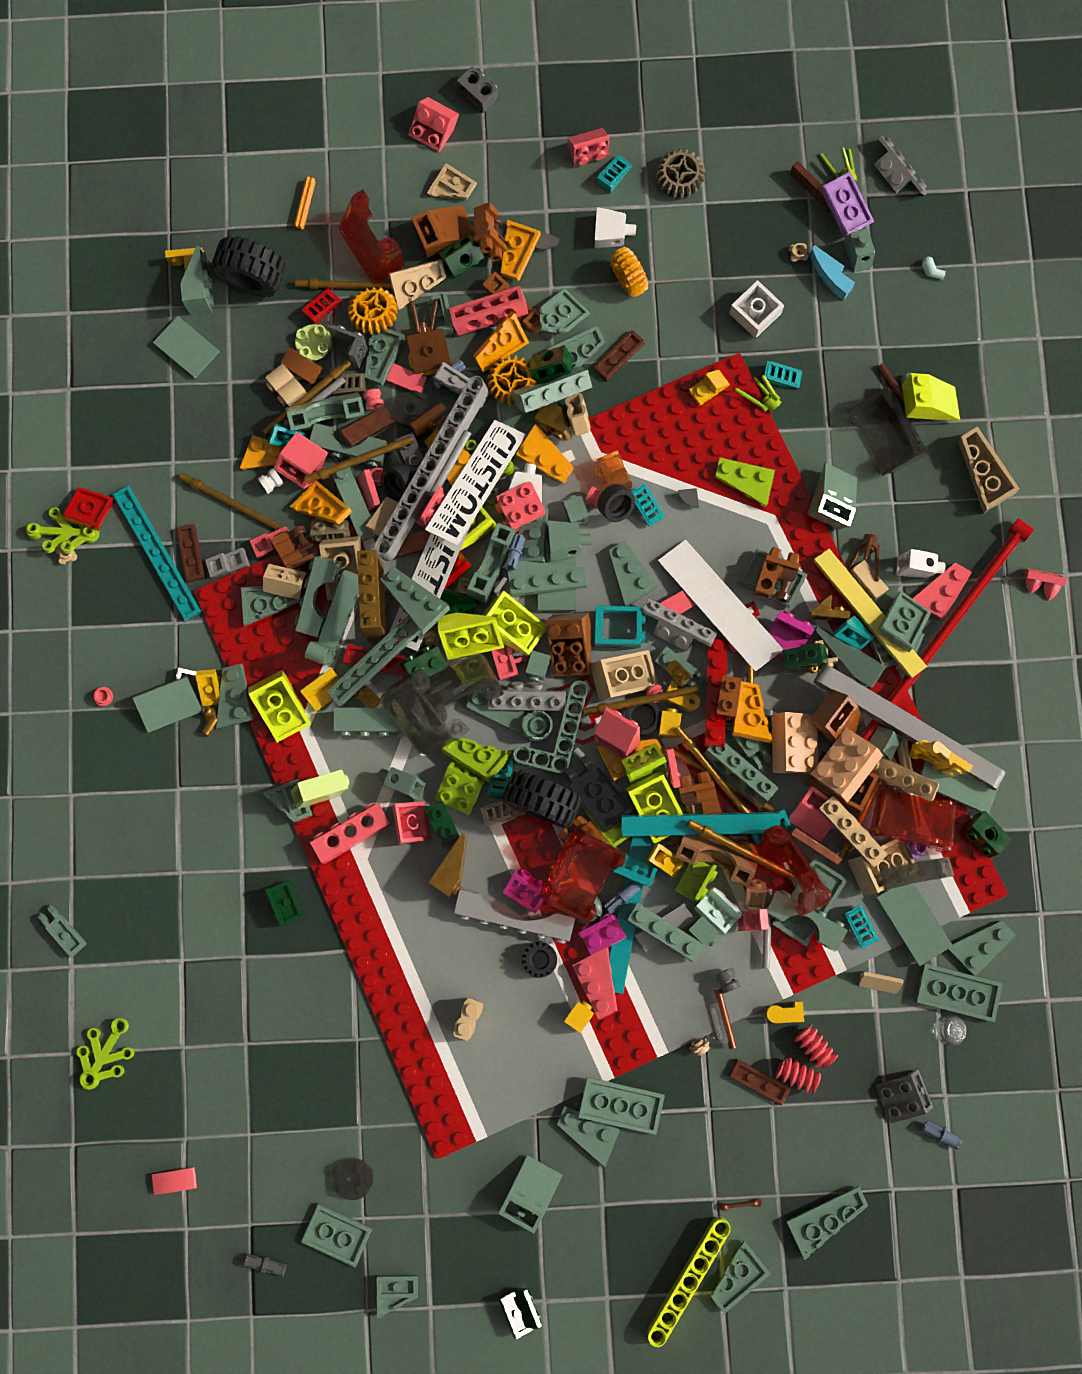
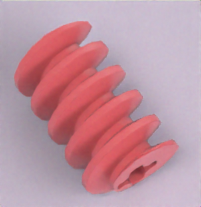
M811 1024L802 1030L794 1041H802L799 1046L800 1049L807 1047L804 1054L812 1053L810 1061L817 1060L815 1068L822 1066V1069L835 1061L838 1055L836 1053L831 1054L833 1048H826L828 1042H821L823 1036L821 1034L816 1035L818 1030L817 1028L810 1029L812 1027Z
M788 1057L785 1061V1058H783L777 1069L775 1079L782 1075L783 1083L790 1079L791 1087L797 1083V1090L804 1086V1093L807 1094L809 1090H812L813 1095L821 1080V1073L816 1072L814 1074V1070L811 1068L806 1071V1066L801 1065L799 1067L798 1061L792 1064V1058Z

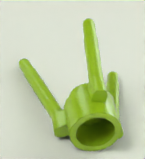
M842 147L841 151L846 168L840 171V176L851 172L855 182H857L851 149L847 150V158L845 148ZM821 153L820 157L834 177L836 179L839 178L838 173Z
M762 375V379L770 393L756 377H753L756 384L766 395L762 400L764 404L740 389L735 388L737 393L761 407L764 412L767 410L772 412L782 403L779 400L780 397L775 393L764 375Z

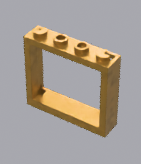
M377 550L357 551L360 628L368 642L381 641L387 636L385 587L381 582V578L384 576V566ZM363 619H367V625H364Z

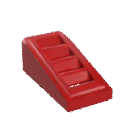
M328 288L308 303L301 311L311 323L318 325L342 300ZM328 295L334 300L332 303L326 298ZM323 300L328 304L327 307L321 303ZM318 305L323 309L322 311L317 308Z

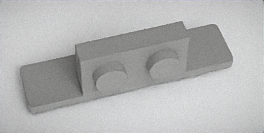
M880 135L878 139L888 152L874 164L896 193L912 181L923 195H926L928 192L925 190L927 185L921 178L917 180L914 176L916 171L910 164L906 166L903 162L905 158L899 150L895 152L892 148L893 142L888 137L884 138Z
M651 599L647 601L642 610L643 613L659 620L653 632L655 636L685 651L688 650L693 638L711 646L717 635L711 629Z
M512 682V684H508V690L488 691V709L565 710L566 692L546 691V684L541 682H532L531 684Z

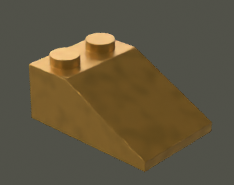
M463 833L428 882L449 897L452 895L456 896L462 888L460 883L462 881L468 839Z

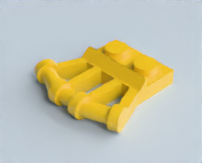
M922 740L914 743L910 750L911 758H921L931 763L934 770L941 769V772L948 777L969 773L973 766L952 753L939 741H932L930 743Z

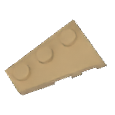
M441 259L388 273L394 299L398 306L397 310L402 309L410 301L415 300L426 290L431 289L446 278Z

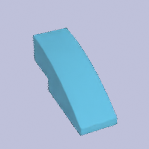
M814 245L810 253L813 266L826 286L844 301L851 292L855 282L842 273L844 266Z

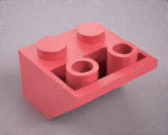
M427 97L418 103L408 136L440 152L452 134L459 114Z
M603 128L568 137V150L574 166L585 165L593 160H602L609 155L610 138Z
M297 432L279 454L274 469L305 489L315 481L307 483L304 476L317 472L319 468H322L328 452Z
M607 707L595 730V743L619 758L625 759L631 756L640 745V726L634 720H628L623 717L617 710H611Z
M811 786L789 816L790 823L820 843L833 827V824L819 810L830 798Z

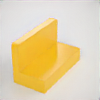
M331 668L302 689L301 693L315 711H319L333 700L327 691L340 678Z

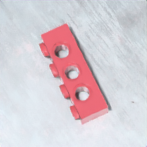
M520 286L449 308L451 320L458 336L501 323L511 311L515 313L516 317L529 314Z
M373 802L364 807L365 811L358 814L356 812L348 816V821L341 824L338 822L331 826V831L326 834L321 832L314 836V841L310 842L321 863L329 862L392 825L379 803L375 804ZM365 817L372 818V824L369 827H364L362 824ZM348 827L355 828V834L352 837H347L345 834ZM334 836L337 837L338 844L335 847H330L329 839Z

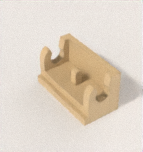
M268 564L263 576V592L300 600L302 589H304L306 572Z

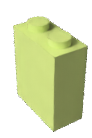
M339 770L297 783L291 790L296 808L300 809L341 796L348 789L349 779L343 773V770Z

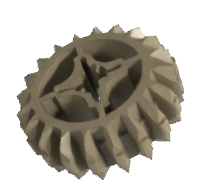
M680 148L677 153L673 149L670 155L666 153L664 158L660 159L656 172L657 183L661 185L662 191L667 189V195L673 193L674 198L680 195L681 199L684 197V194L688 197L691 196V192L695 194L697 188L700 189L705 180L704 163L700 162V156L694 158V152L688 154L687 149L685 152H681Z

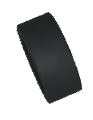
M396 463L385 468L381 473L380 479L384 492L394 501H400L414 474L403 463ZM394 474L400 478L403 490L397 486Z
M612 484L601 492L597 503L598 510L609 521L620 522L632 513L635 506V497L624 485ZM619 495H624L622 504L616 510L609 511L611 501Z
M654 702L627 707L624 717L628 720L631 719V714L635 708L640 706L648 707L653 713L654 720L649 727L640 728V736H648L655 732L660 724L661 713Z

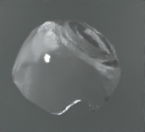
M948 1015L937 1019L934 1024L933 1033L936 1040L943 1045L954 1046L960 1044L966 1038L967 1028L961 1018Z

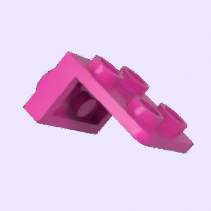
M780 611L768 633L783 650L805 646L814 628L811 627L809 622L799 621L794 618L793 614L787 611ZM781 651L775 657L784 661L783 653Z

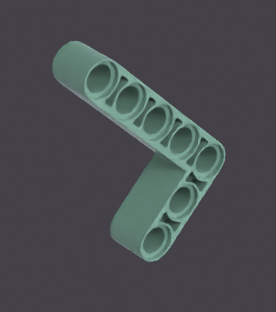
M344 570L319 640L318 642L311 641L309 643L305 658L323 665L333 664L359 594L358 574Z
M576 681L570 687L554 753L519 746L513 752L514 760L518 765L556 775H562L568 770L587 696V686L584 682ZM575 687H582L584 693L576 695L573 690ZM571 705H576L579 707V712L572 714L568 709ZM568 723L573 724L575 727L571 733L564 730V726ZM562 742H567L570 745V749L562 751L559 745ZM520 751H524L528 754V757L521 761L518 760L517 754ZM538 756L546 758L547 761L544 765H538L535 762ZM556 761H563L565 768L557 770L554 764Z

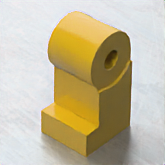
M672 680L667 691L676 690L679 684ZM696 694L663 700L687 712H693L700 706V698Z
M793 1001V1007L781 1008L771 1005L765 1010V1017L772 1023L804 1022L803 1002Z

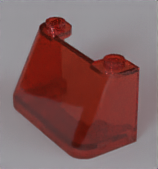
M364 189L352 196L339 224V229L367 277L372 282H380L389 277L388 273L402 270L405 267L402 252L397 242L388 237L378 241L370 229L368 219L373 216L369 209V198Z
M884 786V789H878L869 833L871 836L893 838L925 846L929 849L936 848V852L949 853L952 852L954 844L957 807L953 805L954 802L928 801L918 796L898 792L895 787Z
M776 825L765 829L759 855L776 861L775 863L778 865L786 862L794 873L803 891L799 893L798 898L800 901L795 906L798 915L801 917L827 905L831 899V891L800 844L782 826Z
M577 826L571 832L541 888L540 896L547 904L589 924L597 914L594 903L612 868L617 869L624 865L626 853Z

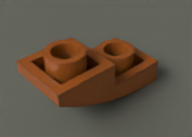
M290 347L281 361V364L283 363L289 370L312 384L315 383L323 369Z

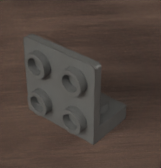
M329 324L328 329L333 341L348 347L347 353L352 367L360 370L368 353L363 335L357 331H347L338 324L335 326Z
M918 1069L909 1072L906 1076L876 1085L890 1123L927 1114L933 1108Z

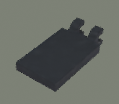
M585 755L580 759V763L586 768L582 773L577 775L570 767L564 774L572 782L569 786L570 790L581 797L582 805L602 830L607 832L621 820L622 815H628L636 807L600 762L594 765L588 756Z

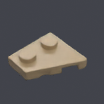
M446 163L427 194L430 197L467 200L477 183Z

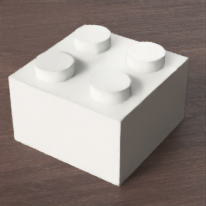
M757 280L731 305L729 314L756 339L781 315L784 305Z

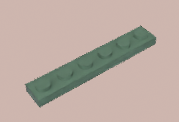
M409 615L327 691L338 706L341 707L420 633L419 628L412 622Z

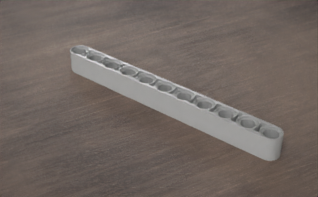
M473 376L466 383L377 539L374 550H377L383 560L391 561L398 553L463 432L468 430L485 400L488 388L481 377ZM426 482L424 486L420 487L421 483ZM407 514L406 518L401 520V518ZM398 531L396 535L392 536L393 532ZM388 547V550L382 553L384 548Z
M823 664L813 681L817 686L829 693L833 689L849 695L858 706L860 712L912 743L922 740L930 743L932 741H939L952 753L973 765L970 772L965 773V775L991 790H997L1006 774L1001 768L831 666Z

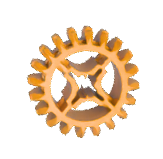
M623 247L614 251L610 255V262L616 275L615 277L628 295L632 297L641 295L648 289V282L640 261H638L629 248Z
M366 287L365 292L359 291V295H354V300H350V306H348L349 320H351L353 327H356L358 331L362 330L364 334L368 331L371 335L375 331L379 334L380 330L386 331L387 326L392 327V322L396 321L398 306L388 290L383 291L382 288L376 290L375 287L369 290Z
M508 355L506 361L500 358V364L495 362V368H490L491 374L488 375V387L491 388L490 393L495 394V399L501 397L500 402L502 404L507 400L510 406L511 401H515L512 391H515L517 388L537 385L536 380L529 371L530 362L524 363L525 359L523 357L518 361L515 355L514 360H510ZM510 369L508 373H502L505 370ZM517 369L522 371L527 378L517 374ZM513 374H514V379H515V380H514V382L512 383V387H511V382H510V381H511V379H513ZM498 383L508 387V392L504 391Z

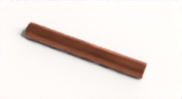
M880 364L877 368L905 407L903 390L885 364Z
M721 988L716 989L714 993L729 1049H733L737 1045Z

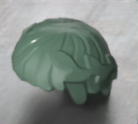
M534 710L531 713L529 712L521 721L522 732L530 740H543L552 731V719L544 711Z

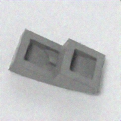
M244 548L227 554L221 553L205 560L211 578L233 573L250 566Z

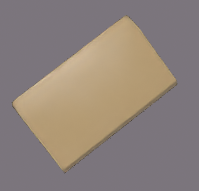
M386 497L365 527L377 536H380L398 502Z
M865 560L850 571L873 601L889 590L880 578L878 582L875 581V572Z
M862 971L860 972L858 985L868 989L897 994L903 984V980Z

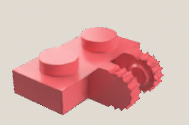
M505 644L504 648L491 651L500 681L518 676L516 665L528 662L530 659L529 656L514 659L512 654L519 651Z

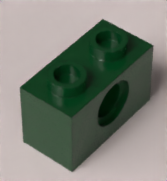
M469 234L438 253L446 271L453 277L462 275L466 269L477 265L484 258L478 243Z
M565 345L532 355L529 371L537 384L571 374L573 357Z
M821 643L782 650L784 666L788 671L822 666L823 664L828 665L826 646Z
M443 802L425 810L443 847L458 840L460 835Z
M986 811L975 814L962 829L967 838L987 858L999 855L1012 840Z

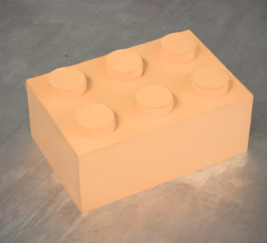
M783 712L772 715L773 773L808 775L817 767L818 729L810 721L813 714Z
M846 727L811 775L817 782L848 802L882 758L883 754L876 746Z

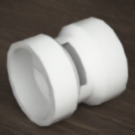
M274 468L268 471V475H262L257 478L268 494L273 491L275 486L279 487L284 484Z

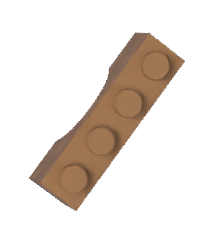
M683 835L675 858L692 865L697 862L715 864L727 873L731 881L749 887L758 864L726 846L699 835Z

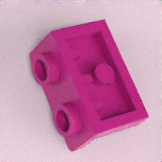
M518 868L502 893L536 914L551 888L544 881L532 877L527 870Z
M606 914L599 918L600 922L594 925L590 923L581 928L582 931L578 934L583 939L590 955L627 938L616 916Z

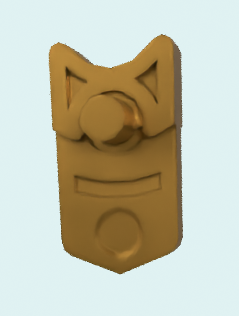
M677 660L668 663L666 671L681 687H684L687 679L693 678Z
M366 685L354 694L368 708H376L379 705L380 698Z

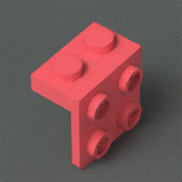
M529 481L496 496V510L499 515L503 514L505 518L503 524L515 529V534L519 533V527L543 517L546 513L532 483Z
M439 486L433 497L428 498L415 524L426 529L445 498L442 487Z

